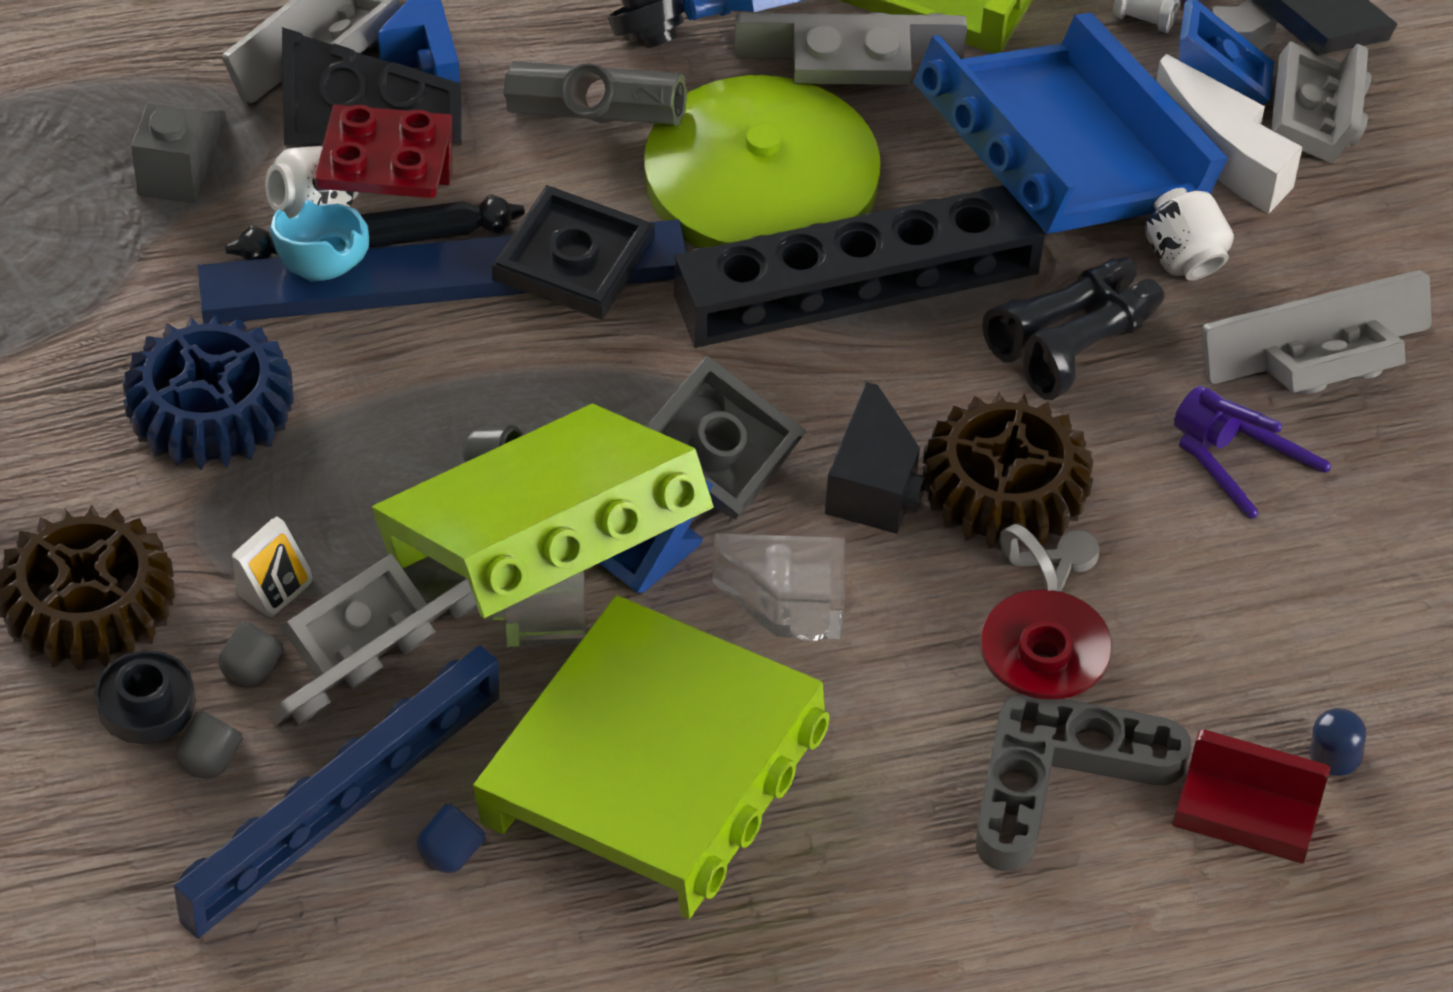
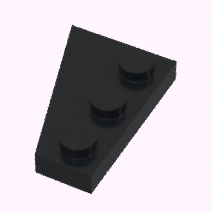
M282 27L285 148L323 146L333 105H365L370 108L404 111L424 110L430 113L451 114L452 145H462L461 83L395 62H386L355 52L353 49L334 43L329 44Z

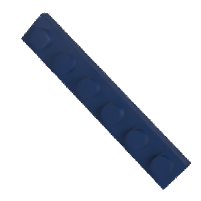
M479 645L461 660L454 659L448 662L438 672L432 683L414 697L404 698L397 702L387 713L385 719L363 737H354L347 741L340 748L335 758L312 777L306 776L296 781L289 788L283 800L261 817H253L244 822L234 833L232 840L209 858H201L193 862L183 872L179 881L173 885L179 922L197 939L200 938L499 699L498 660Z

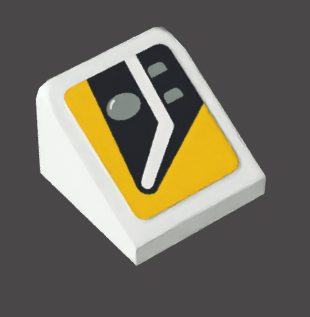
M277 516L271 519L232 554L237 596L268 617L276 616L313 581L310 567L285 522Z

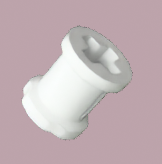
M1115 0L1112 13L1113 17L1119 19L1129 15L1157 24L1158 31L1168 34L1176 19L1181 0Z

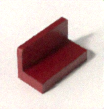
M1201 729L1197 734L1173 826L1304 864L1330 773V767L1324 763Z

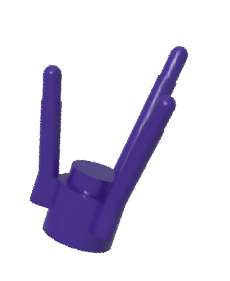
M1198 386L1189 392L1176 411L1174 426L1184 433L1179 442V447L1196 457L1248 518H1255L1258 515L1257 508L1206 449L1207 447L1214 445L1217 448H1223L1230 443L1237 431H1240L1323 473L1329 472L1331 469V464L1327 460L1275 434L1282 430V424L1279 421L1227 400L1204 386Z

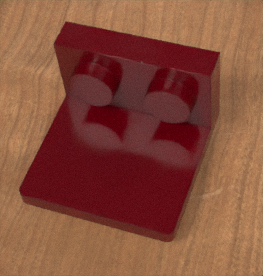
M333 105L315 173L316 188L434 198L437 194L438 185H450L453 172L452 115L430 113L424 110L404 111L370 108L365 105Z

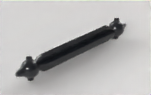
M488 195L479 206L460 201L360 215L368 225L369 247L467 235L480 226L490 232L499 234L509 226L511 221L525 215V209L522 205L508 203L504 198ZM255 225L249 226L241 233L239 238L225 244L226 254L241 256L245 260L269 258L272 253L278 255L271 232L269 233Z

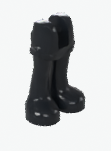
M1128 257L1117 260L1112 259L1100 266L1083 271L1078 276L1077 281L1065 288L1031 299L1011 300L989 309L983 317V335L988 348L1003 362H1013L1024 355V374L1029 386L1044 400H1053L1067 392L1073 385L1076 378L1075 357L1081 351L1106 338L1115 335L1131 334L1141 328L1142 323L1161 305L1164 299V292L1156 281L1147 278L1129 288L1137 274L1135 263ZM1084 309L1087 313L1060 326L1048 328L1059 320Z

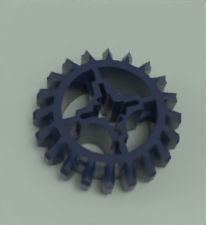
M217 314L214 315L209 324H198L190 315L187 326L182 329H177L166 323L163 339L146 336L143 351L132 353L129 364L130 370L125 372V379L123 380L125 414L129 418L130 424L133 426V432L137 435L139 442H148V446L152 449L154 456L169 452L170 458L176 467L188 458H193L200 470L203 469L208 460L219 459L228 468L231 456L236 454L252 460L255 444L271 447L275 437L274 431L285 430L288 412L292 411V404L294 403L292 370L288 365L287 359H284L283 351L280 349L278 341H268L262 327L247 331V327L241 318H238L230 325H222Z

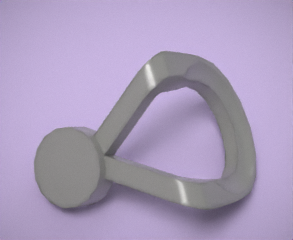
M1018 524L1011 525L1001 531L1000 534L1001 552L1006 559L1016 566L1039 565L1043 574V589L1048 591L1056 590L1062 592L1070 571H1087L1097 563L1099 558L1098 541L1089 532L1081 530L1064 534L1058 542L1057 549L1044 550L1037 539L1027 529ZM1017 539L1024 543L1029 552L1019 551ZM1052 564H1059L1056 572Z

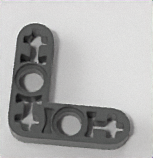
M1023 694L1012 696L1003 704L999 714L975 839L976 851L980 859L988 866L1003 871H1013L1022 868L1032 860L1036 851L1051 766L1150 785H1168L1176 782L1185 773L1191 751V738L1179 723L1164 717L1067 699H1038ZM1023 720L1036 722L1033 734L1020 731ZM1057 725L1065 726L1063 741L1055 740ZM1088 728L1098 729L1107 734L1112 743L1107 748L1092 750L1081 745L1075 735L1081 730ZM1125 737L1133 738L1130 754L1122 752ZM1153 745L1165 746L1166 758L1152 756ZM1010 770H1021L1032 776L1036 785L1030 790L1015 792L1007 789L1001 783L999 777ZM1004 813L1018 815L1012 844L999 842Z

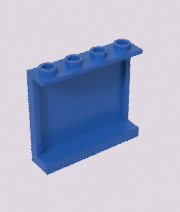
M1092 12L1074 15L1060 44L960 59L940 35L932 36L913 81L924 96L1047 234L1152 214L1155 211L1154 202L1161 195L1175 188H1185L1187 193L1205 191L1211 194L1228 160V157Z

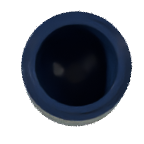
M1334 708L1323 712L1316 719L1313 726L1310 744L1311 760L1327 764L1330 767V775L1340 776L1355 771L1362 762L1366 742V727L1363 720L1356 713L1344 708Z
M445 803L420 832L417 838V848L421 858L431 868L443 873H452L460 870L487 838L485 837L486 833L452 803L449 805Z

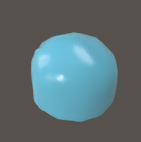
M306 200L299 214L293 218H288L284 211L277 210L269 228L276 252L287 270L310 282L331 280L345 274L363 259L369 247L368 225L357 209L339 203L317 206L312 201Z

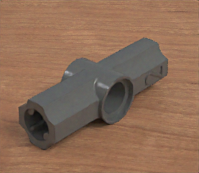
M512 61L509 71L505 74L503 92L507 111L510 113L582 118L601 124L622 121L680 126L682 116L686 112L687 103L685 76L681 73L603 68L592 63L573 66ZM597 80H602L605 86L604 96L597 105L589 107L586 101L588 88Z

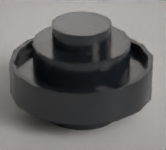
M621 0L623 7L607 16L614 36L628 34L631 42L643 40L645 48H651L666 43L678 36L675 27L684 22L681 14L685 12L684 0Z
M142 650L128 653L111 662L98 677L94 692L100 722L111 735L128 743L150 744L170 738L180 732L191 719L196 703L190 671L179 659L160 651Z

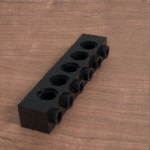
M1005 186L988 187L971 193L942 199H931L909 206L885 211H873L861 216L827 223H816L804 228L770 235H759L746 240L713 247H702L693 251L675 254L674 297L693 346L698 348L1037 275L1040 270L1045 233Z

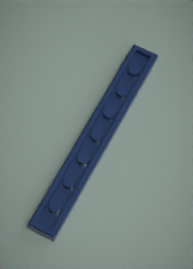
M679 219L651 222L655 224V238L626 284L674 279L675 254L686 252ZM512 235L371 248L367 250L363 259L345 274L331 280L312 282L288 271L280 257L198 265L203 324H209L215 314H217L222 323L234 322L238 318H241L242 321L526 294L527 292L492 280V265Z

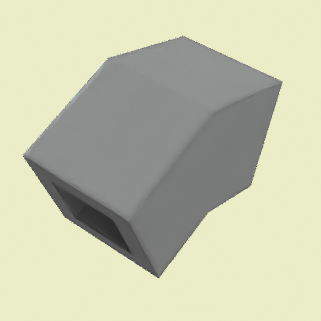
M1247 0L1238 6L1212 7V12L1259 50L1273 43L1277 21L1252 0Z

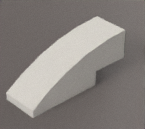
M1166 54L1160 60L1156 81L1228 157L1218 180L1244 200L1270 214L1294 188L1302 146L1261 125L1265 106Z

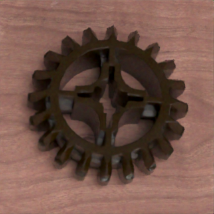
M998 392L991 404H986L974 396L968 405V410L953 406L951 413L947 416V420H937L936 427L932 431V437L924 448L923 464L925 465L922 475L926 476L924 491L929 492L928 500L931 504V510L942 511L945 528L962 524L965 541L980 534L986 536V541L991 549L1000 539L1001 531L1011 525L1018 524L1027 529L1042 546L1048 537V532L1062 536L1065 529L1069 526V521H1078L1079 515L1084 510L1086 499L1091 494L1093 478L1090 476L1093 459L1091 451L1085 449L1084 431L1072 430L1069 414L1052 417L1049 401L1035 408L1029 406L1025 393L1016 403L1006 402L1000 392ZM1008 464H1012L1013 466H1010L1008 476L1002 477L1005 476ZM1017 539L1018 546H1020L1022 542Z
M93 505L90 506L85 516L74 517L65 508L60 521L52 523L40 517L37 526L38 533L19 531L18 540L16 541L17 548L4 549L3 568L0 569V617L4 618L7 632L13 638V641L23 642L24 649L28 651L30 658L45 653L46 660L50 662L53 668L66 658H71L72 664L79 672L86 660L98 659L106 668L112 654L117 652L123 655L133 653L136 649L135 641L153 644L156 634L155 627L167 625V618L170 614L169 606L173 605V599L175 598L174 580L171 579L174 576L172 561L168 557L167 552H164L163 543L158 538L157 533H147V529L143 526L140 518L125 523V519L118 508L105 518L99 517V513ZM129 573L135 581L126 593L121 590V580ZM48 583L51 585L49 587L50 595L41 602L36 596L42 586Z

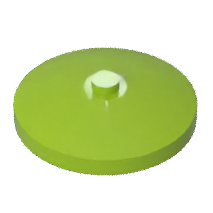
M746 75L717 80L688 92L686 112L682 116L680 126L653 125L645 146L644 181L647 196L658 217L662 221L680 220L684 241L696 248H702L870 213L876 202L879 190L881 162L876 139L865 120L856 110L836 95L812 84H794V79L770 75Z

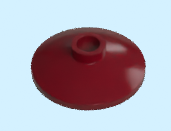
M1035 589L1013 594L999 602L989 612L982 626L980 648L989 671L1009 689L1038 699H1065L1087 691L1103 677L1111 658L1112 640L1103 618L1083 600L1056 590ZM1044 654L1050 656V658L1041 657L1038 655Z

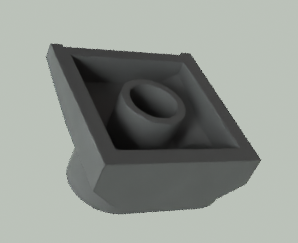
M708 355L705 356L646 426L696 449L704 478L713 484L709 491L713 506L734 520L752 503L806 433L804 428Z

